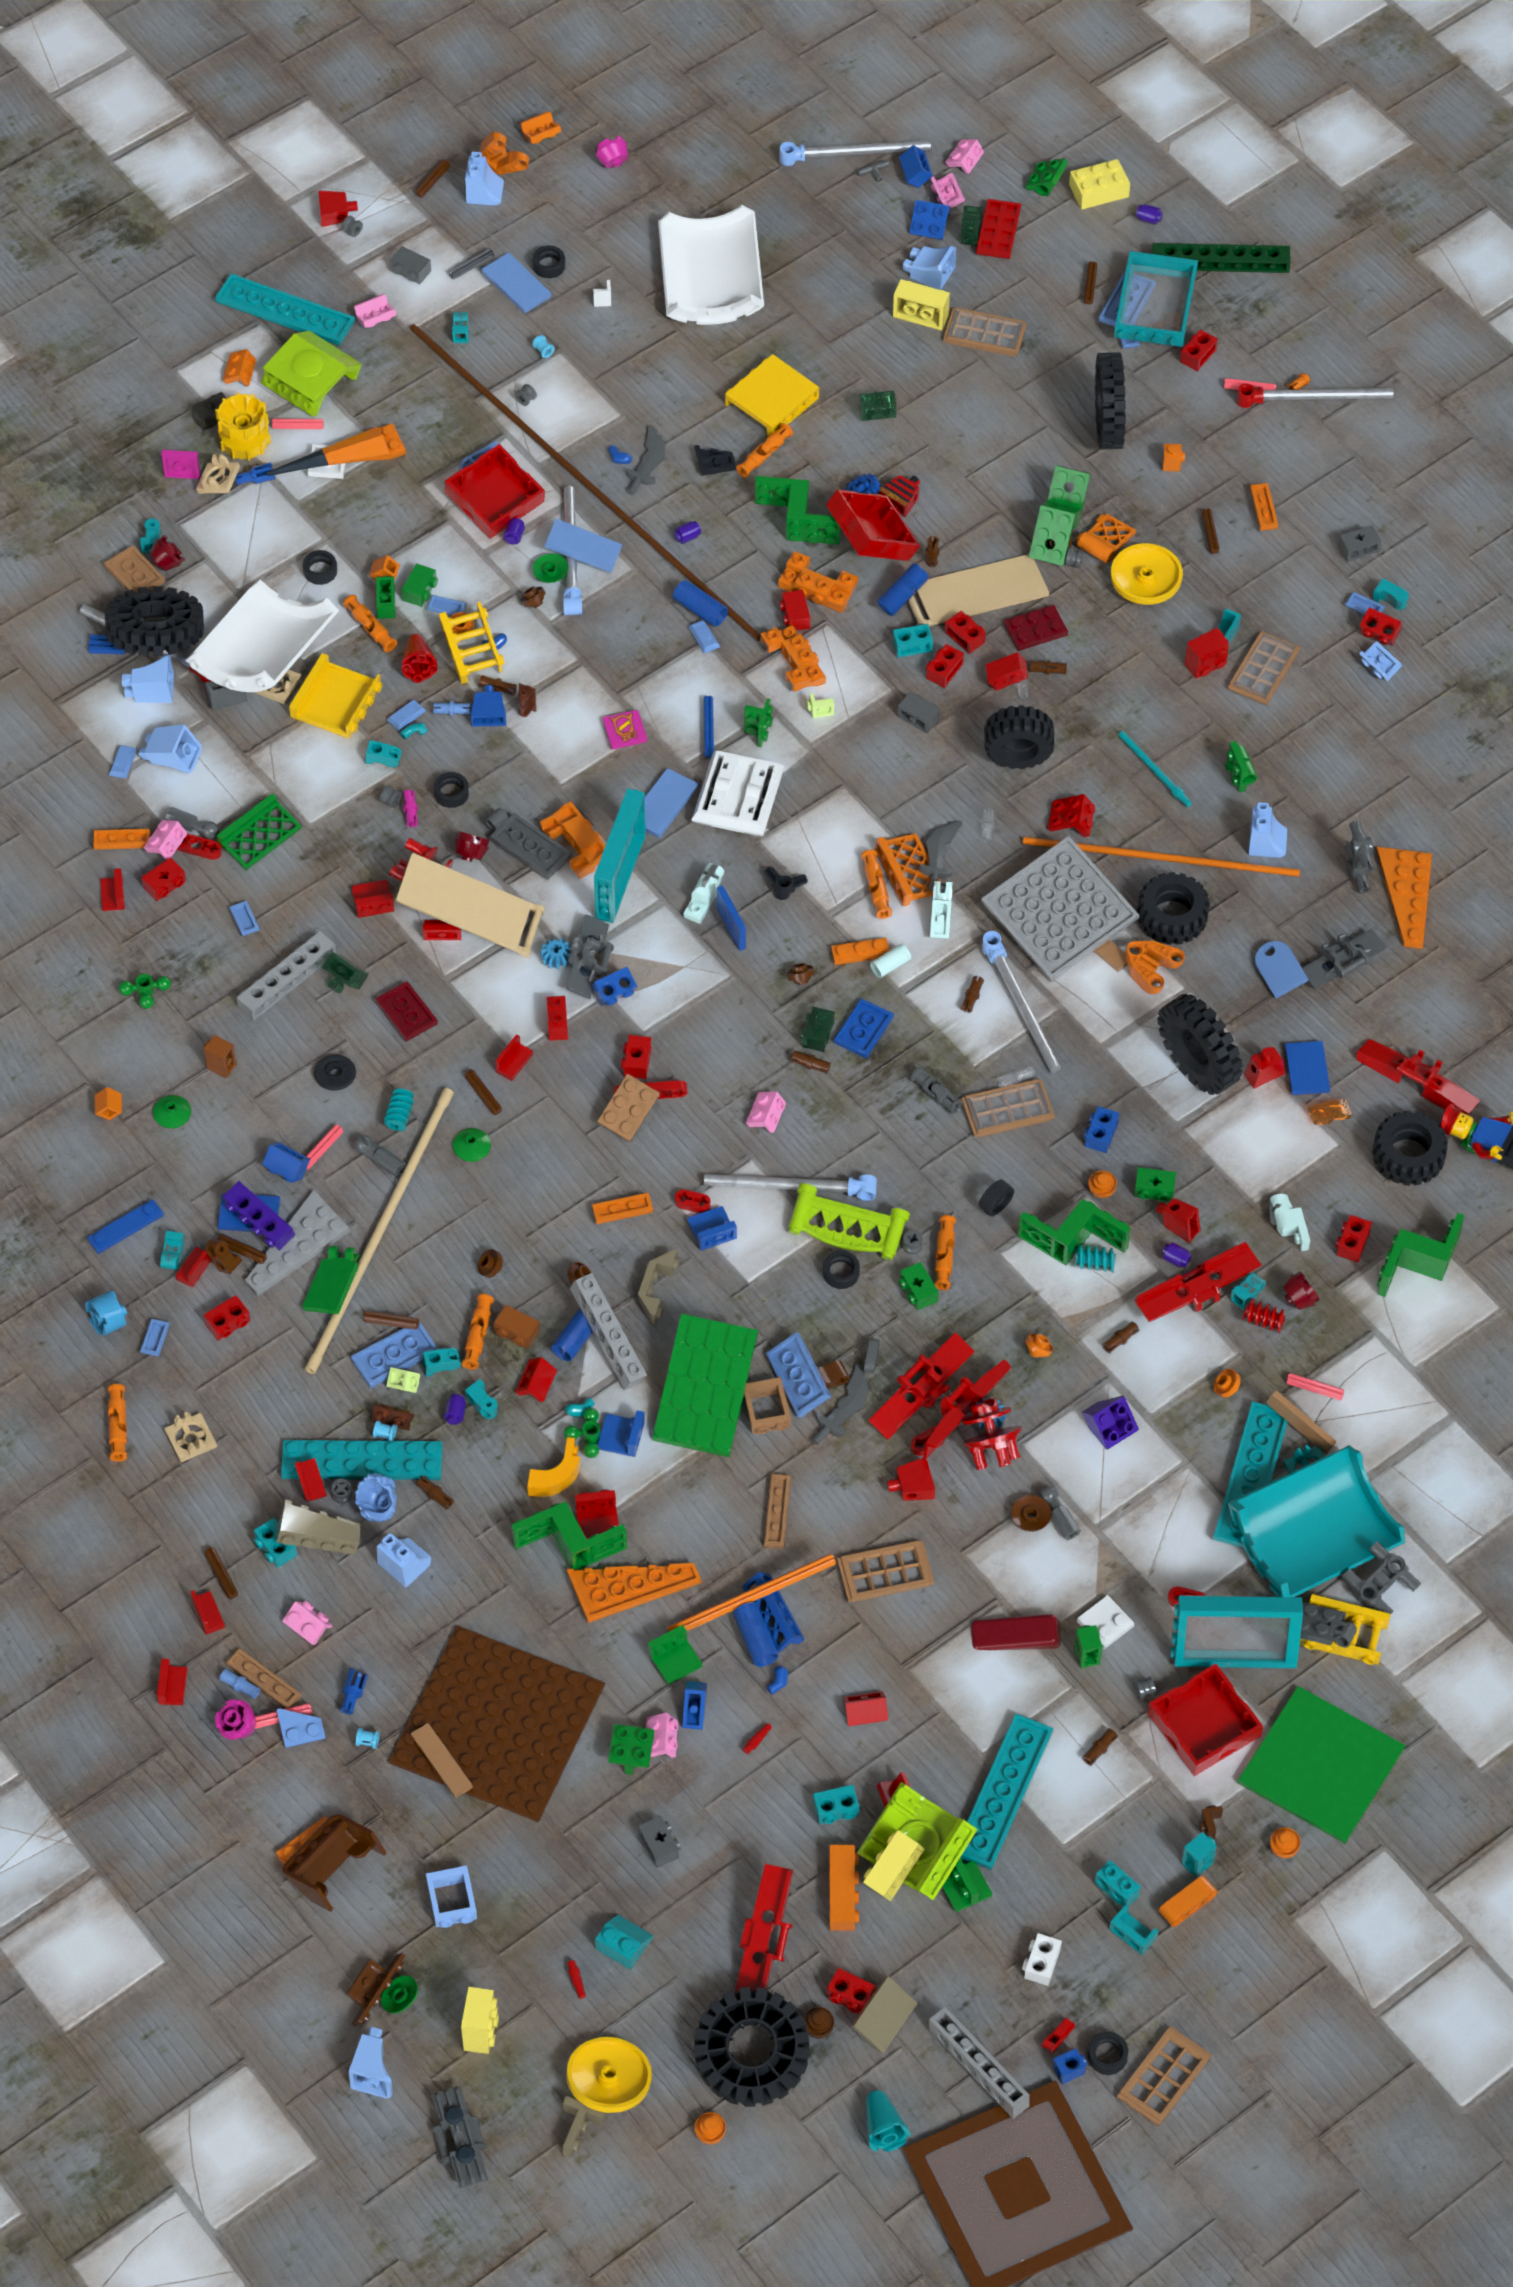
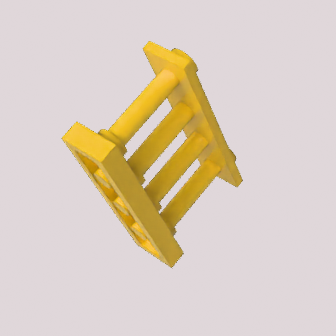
M477 602L476 612L451 619V617H447L446 612L439 614V621L461 684L468 682V675L471 672L497 665L498 671L501 673L503 672L502 665H505L502 654H498L486 619L488 618L486 607L482 608L481 602ZM478 618L481 619L483 627L460 634H453L452 628H454V625ZM483 634L487 636L488 643L465 650L458 649L457 644L459 641ZM491 649L493 659L469 666L467 664L464 665L463 659L465 657Z
M1312 1594L1309 1604L1346 1612L1345 1620L1352 1621L1357 1627V1632L1350 1646L1346 1648L1337 1645L1335 1639L1331 1645L1300 1639V1645L1309 1650L1317 1649L1360 1660L1369 1665H1379L1381 1652H1377L1376 1647L1381 1629L1387 1630L1391 1614ZM1361 1624L1373 1627L1368 1649L1356 1646Z

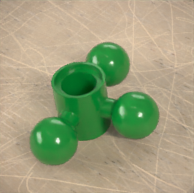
M140 974L135 980L136 984L123 981L120 983L118 990L123 996H129L133 991L137 990L140 996V1006L144 1009H150L154 1005V998L152 997L154 988L166 991L171 986V980L167 976H161L157 981H152L150 975Z
M587 1408L583 1413V1418L586 1422L583 1424L582 1430H578L576 1426L570 1425L564 1429L563 1434L565 1439L569 1437L576 1440L578 1437H583V1441L586 1443L583 1450L585 1456L595 1458L599 1454L597 1443L600 1438V1426L596 1422L599 1418V1413L595 1408Z

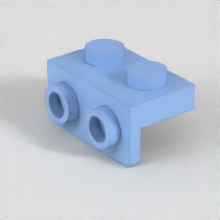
M1377 641L1365 653L1362 651L1359 653L1362 657L1360 661L1367 668L1371 666L1374 669L1373 673L1379 679L1383 677L1388 681L1402 667V664Z

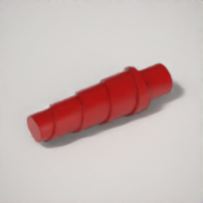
M766 1723L764 1727L746 1742L742 1749L744 1753L749 1754L758 1747L771 1730L769 1723Z
M575 1960L567 1962L568 1973L579 1999L586 1997L580 1969L577 1967Z

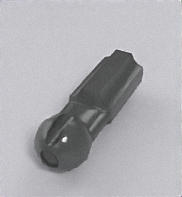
M170 807L166 813V820L178 821L185 830L190 832L194 829L198 830L206 839L216 838L219 834V827L214 822L202 823L198 821L197 816L175 807Z
M359 1135L354 1140V1148L357 1152L366 1155L393 1176H399L403 1172L406 1163L384 1147L373 1142L369 1136Z
M1044 1486L1039 1492V1497L1049 1504L1051 1516L1064 1538L1067 1540L1073 1539L1080 1534V1528L1067 1507L1059 1501L1057 1489L1053 1486Z

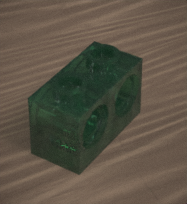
M964 205L961 244L978 245L981 207Z
M894 390L859 394L861 421L896 418L897 403Z

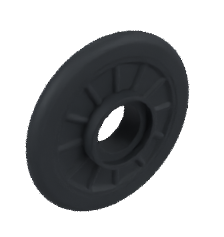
M329 1055L318 1062L315 1067L314 1076L321 1087L333 1091L342 1090L354 1081L356 1067L345 1056ZM337 1069L340 1071V1074L333 1076L330 1072Z

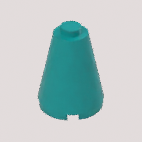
M879 2090L870 2092L866 2097L869 2147L879 2152L878 2149H884L885 2152H889L902 2147L907 2142V2136L910 2137L908 2126L885 2092Z

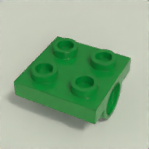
M1065 158L1039 162L1035 166L1025 187L1028 191L1035 190L1041 196H1048L1058 182L1068 162Z
M1237 741L1229 742L1225 767L1227 772L1231 773L1233 786L1237 787L1238 792L1246 791L1247 785L1257 780L1258 776L1246 748L1242 745L1238 746Z

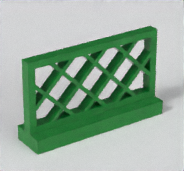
M272 793L217 835V842L220 843L221 848H224L247 871L302 829V826L277 801V797ZM277 808L282 813V818L271 817V812ZM259 821H268V828H257V823ZM270 821L281 822V829H270ZM283 822L292 823L295 827L292 830H283ZM246 831L254 832V839L243 838V833ZM256 832L267 833V840L256 839ZM269 833L280 834V839L277 841L269 840ZM231 842H240V849H232L229 844ZM242 842L254 843L253 850H242ZM256 843L267 844L264 851H255ZM242 854L253 855V859L246 864L241 859Z

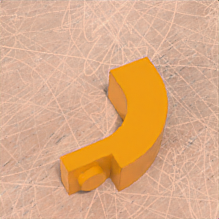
M567 1437L564 1458L557 1467L550 1470L530 1469L527 1486L528 1496H552L564 1491L575 1481L581 1467L580 1456H578L579 1446H575V1438Z

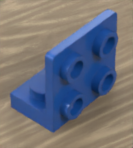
M916 200L910 234L943 240L947 217L950 216L951 212L950 206Z
M723 1206L687 1218V1222L701 1251L737 1239L735 1221L730 1222Z
M637 1410L635 1417L631 1418L606 1414L598 1442L599 1450L636 1457L645 1425V1412Z

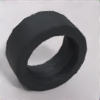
M550 245L537 249L533 254V269L535 273L540 277L549 279L561 275L565 270L564 252L560 248ZM548 257L559 261L554 266H544L539 262Z
M316 550L309 553L303 560L305 578L316 585L327 584L334 580L337 575L335 556L325 550ZM318 562H325L331 566L329 570L322 573H315L310 570L311 565Z
M447 772L440 775L434 783L436 801L447 808H456L463 805L469 797V787L466 778L456 772ZM448 784H456L462 787V791L458 795L447 796L441 793V788Z
M1002 1179L994 1182L983 1193L979 1201V1207L991 1217L999 1214L1013 1198L1014 1189Z
M844 1250L835 1251L825 1258L823 1277L831 1287L847 1289L858 1281L860 1264L857 1257L851 1252ZM837 1262H844L852 1266L853 1272L847 1277H836L831 1274L830 1267Z
M1099 2033L1089 2044L1088 2060L1090 2065L1100 2074H1117L1123 2070L1127 2063L1129 2052L1127 2043L1116 2033ZM1103 2043L1116 2045L1121 2052L1120 2059L1113 2064L1102 2063L1096 2057L1097 2047Z

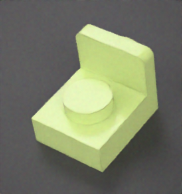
M813 693L809 694V700L806 701L807 710L811 711L813 718L834 715L833 698L815 701Z
M390 1367L386 1386L416 1393L420 1374Z

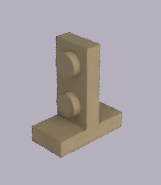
M566 2096L563 2102V2111L576 2116L562 2147L563 2155L571 2158L573 2152H577L580 2147V2135L582 2132H586L589 2121L603 2126L606 2120V2112L593 2110L578 2100Z

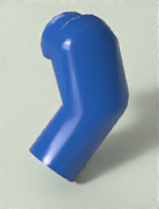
M616 446L609 447V453L615 463H631L632 456L630 454L619 452Z
M503 633L498 634L494 638L497 650L507 642V636ZM482 640V644L488 643V640Z
M777 1666L775 1668V1681L766 1687L771 1695L787 1685L788 1671L785 1667Z

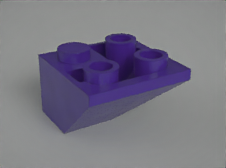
M1123 1395L1099 1401L1082 1411L1089 1429L1107 1450L1139 1430Z

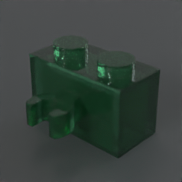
M332 951L322 966L323 969L335 976V979L329 981L328 987L333 988L337 984V989L335 990L337 993L343 991L344 983L360 990L369 973L344 956Z
M813 1007L811 1013H807L805 1020L807 1026L806 1029H802L800 1039L803 1040V1048L825 1053L835 1022L834 1011Z

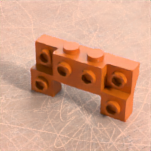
M794 551L786 563L785 571L778 580V587L789 592L803 590L806 599L843 613L852 593L858 585L859 577L842 570L837 580L831 579L807 569L810 565L811 557Z
M793 625L782 630H778L776 627L761 633L760 641L766 643L768 653L782 648V654L793 669L785 673V679L787 682H791L793 692L810 686L818 687L826 683V676L818 665V655L811 650L809 641L804 639L802 634H798Z
M570 801L553 815L540 821V829L552 839L563 834L578 854V856L570 860V867L578 878L581 879L595 871V866L599 864L606 845L603 843L600 834L592 829L590 821L585 819Z

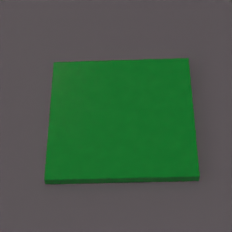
M1298 1686L1237 1783L1346 1844L1403 1753L1406 1745Z

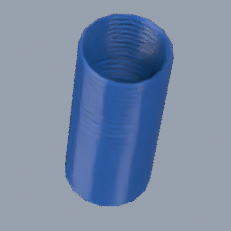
M912 563L899 579L877 600L878 605L888 615L894 616L913 594L928 581L929 575L918 564Z
M687 580L681 581L674 590L673 599L714 627L719 626L726 618L728 613L726 606Z
M581 1308L578 1309L551 1346L552 1351L562 1360L572 1361L593 1333Z
M749 1602L737 1607L733 1614L754 1665L763 1667L773 1663L779 1655L758 1605L754 1602Z

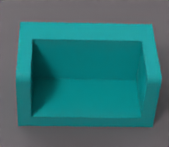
M1225 608L1222 621L1217 628L1229 641L1230 645L1240 628L1241 614Z
M1127 1905L1111 1920L1109 1928L1112 1933L1140 1955H1143L1158 1938L1159 1932L1157 1928L1150 1931L1131 1916Z

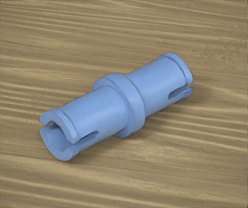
M450 701V703L434 702L433 705L435 707L433 708L434 714H450V716L455 714H471V703H455Z
M225 1669L220 1675L221 1681L234 1687L235 1691H241L252 1699H255L260 1693L259 1687L246 1681L245 1677H239L228 1669Z

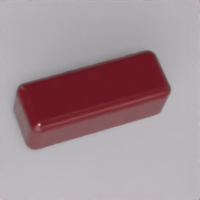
M1053 1614L975 1620L971 1624L972 1645L976 1650L988 1651L1056 1649L1060 1646V1622Z

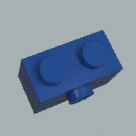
M912 145L899 157L901 168L905 173V180L908 184L920 188L933 176L925 151L917 146Z
M280 1142L270 1144L262 1165L267 1167L269 1172L280 1174L286 1181L293 1183L303 1179L310 1158Z

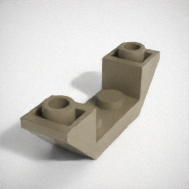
M672 1250L649 1261L638 1292V1304L652 1325L656 1324L657 1319H661L663 1313L661 1299L652 1297L654 1291L652 1286L654 1282L657 1283L659 1274L672 1277L673 1271L678 1269L680 1259L677 1258V1250Z

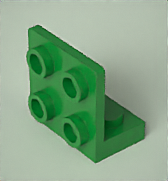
M684 1625L648 1642V1654L668 1685L703 1667L702 1662L687 1640V1630Z

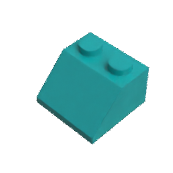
M617 1915L605 1924L595 1938V1949L631 1970L654 1936L622 1916Z

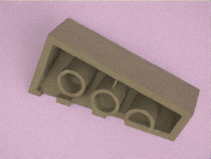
M285 1499L277 1523L276 1543L344 1554H356L360 1543V1523L338 1516L332 1518L323 1511L316 1513L308 1510V1506L301 1504L298 1507L292 1505V1501Z

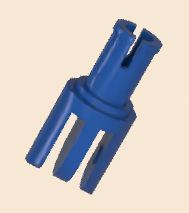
M272 462L253 466L250 471L237 474V486L252 481L255 484L275 480V475L267 476V472L273 470Z
M349 1668L343 1688L345 1698L340 1709L342 1713H345V1710H347L346 1714L348 1715L353 1714L356 1700L362 1697L368 1674L365 1673L361 1679V1671H357L353 1677V1668Z

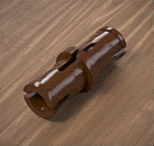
M930 536L927 540L926 564L932 567L933 562V567L938 564V556L940 554L938 547L939 539L934 536L932 541V536Z
M1047 660V662L1031 661L1030 672L1046 673V675H1050V673L1066 675L1067 663H1054L1051 660ZM1040 666H1042V667H1056L1057 669H1054V668H1040Z
M482 675L479 680L480 687L491 685L494 687V692H503L512 696L516 693V684L504 682L500 678L493 679Z
M974 976L970 987L966 989V997L961 1005V1009L964 1012L969 1008L968 1013H971L976 1000L980 997L979 992L984 983V979L980 976L978 981H976L977 976Z
M796 1050L791 1062L806 1066L809 1070L812 1068L828 1074L831 1062L818 1059L815 1055H806Z
M1131 1321L1120 1331L1114 1332L1110 1339L1102 1343L1103 1349L1110 1354L1121 1344H1126L1130 1337L1140 1331L1137 1329L1139 1328L1137 1324Z
M422 1476V1479L418 1480L416 1486L427 1493L429 1499L435 1500L445 1510L449 1509L454 1503V1499L445 1494L439 1485L436 1486L426 1476Z
M1108 1728L1098 1740L1092 1743L1093 1746L1082 1756L1083 1761L1087 1765L1092 1766L1102 1754L1107 1752V1748L1112 1742L1118 1738L1117 1733Z

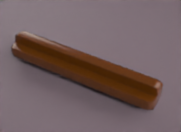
M443 159L416 189V195L424 197L448 170L450 162Z
M1090 261L1088 263L1084 293L1085 304L1093 303L1097 262Z
M1210 508L1203 509L1202 518L1209 551L1211 554H1217L1220 548L1212 511Z
M472 1069L467 1071L465 1078L492 1114L497 1115L501 1113L502 1107L476 1072Z
M220 1234L217 1237V1240L225 1241L230 1250L253 1261L264 1264L267 1260L266 1253L225 1234Z
M365 1311L363 1315L364 1321L368 1323L417 1330L420 1325L419 1319L373 1311Z
M210 1547L206 1549L205 1556L228 1599L236 1598L238 1591L215 1548Z

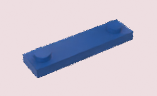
M152 1199L87 1237V1240L96 1253L100 1254L163 1217L164 1214Z

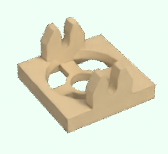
M213 454L212 463H207L196 488L198 494L229 493L239 471V463L229 462L222 454L219 455V458L216 454ZM219 470L218 474L210 476L213 471ZM226 470L230 471L229 476L224 475ZM218 477H223L221 481H216Z
M288 670L278 681L282 683L281 687H271L270 691L264 690L253 693L286 704L302 679V675ZM288 676L289 681H286V684H284L283 680Z
M184 1412V1418L181 1419L177 1415L174 1419V1424L164 1428L180 1462H184L217 1447V1443L201 1413L191 1416L190 1413ZM197 1425L203 1430L196 1433L190 1431L188 1426ZM183 1429L185 1433L183 1439L176 1441L178 1431ZM188 1435H195L197 1437L196 1441L192 1443L186 1442L185 1439ZM181 1446H188V1450L181 1448Z

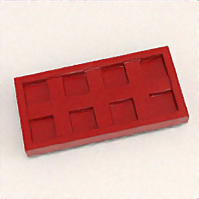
M994 199L987 200L976 254L1005 259L1011 258L1021 203Z

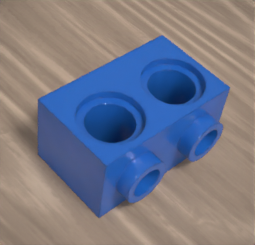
M625 967L595 981L591 987L601 1006L605 1004L611 1006L618 1002L617 999L622 996L624 998L632 996L638 986L628 967ZM619 981H625L628 987H621ZM604 988H607L611 991L610 996H607L603 993Z
M1098 1106L1096 1112H1092L1090 1116V1128H1086L1083 1139H1086L1085 1147L1107 1153L1119 1123L1120 1113Z

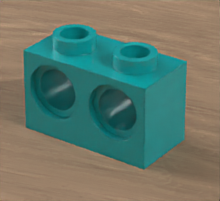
M928 624L893 630V644L897 658L933 652V638Z
M272 1518L254 1530L255 1538L253 1541L258 1549L262 1548L264 1550L267 1561L270 1564L274 1563L279 1568L296 1557L297 1550L295 1545L276 1543L278 1522ZM267 1535L272 1536L271 1538H264ZM277 1550H284V1551L281 1552V1553H276V1552H275V1551H277Z
M853 1785L813 1793V1805L819 1824H832L840 1819L850 1820L859 1815V1803ZM843 1802H849V1803H851V1805H850V1806H844V1805H842V1803H843ZM828 1806L831 1810L825 1811L822 1808Z
M1201 1832L1184 1847L1181 1864L1195 1878L1214 1863L1217 1846L1213 1838Z
M1111 1860L1096 1873L1095 1884L1122 1908L1125 1905L1129 1907L1140 1896L1141 1886Z

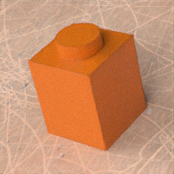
M1164 444L1163 471L1180 472L1181 462H1185V452H1182V444Z
M385 555L373 561L369 576L375 581L376 577L394 576V579H396L400 564L390 556Z
M106 1087L95 1094V1115L110 1121L122 1113V1093Z

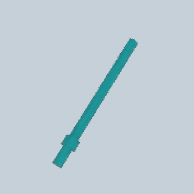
M1121 731L1118 736L1172 791L1171 794L1189 808L1192 802L1185 795L1181 787H1177L1124 731Z

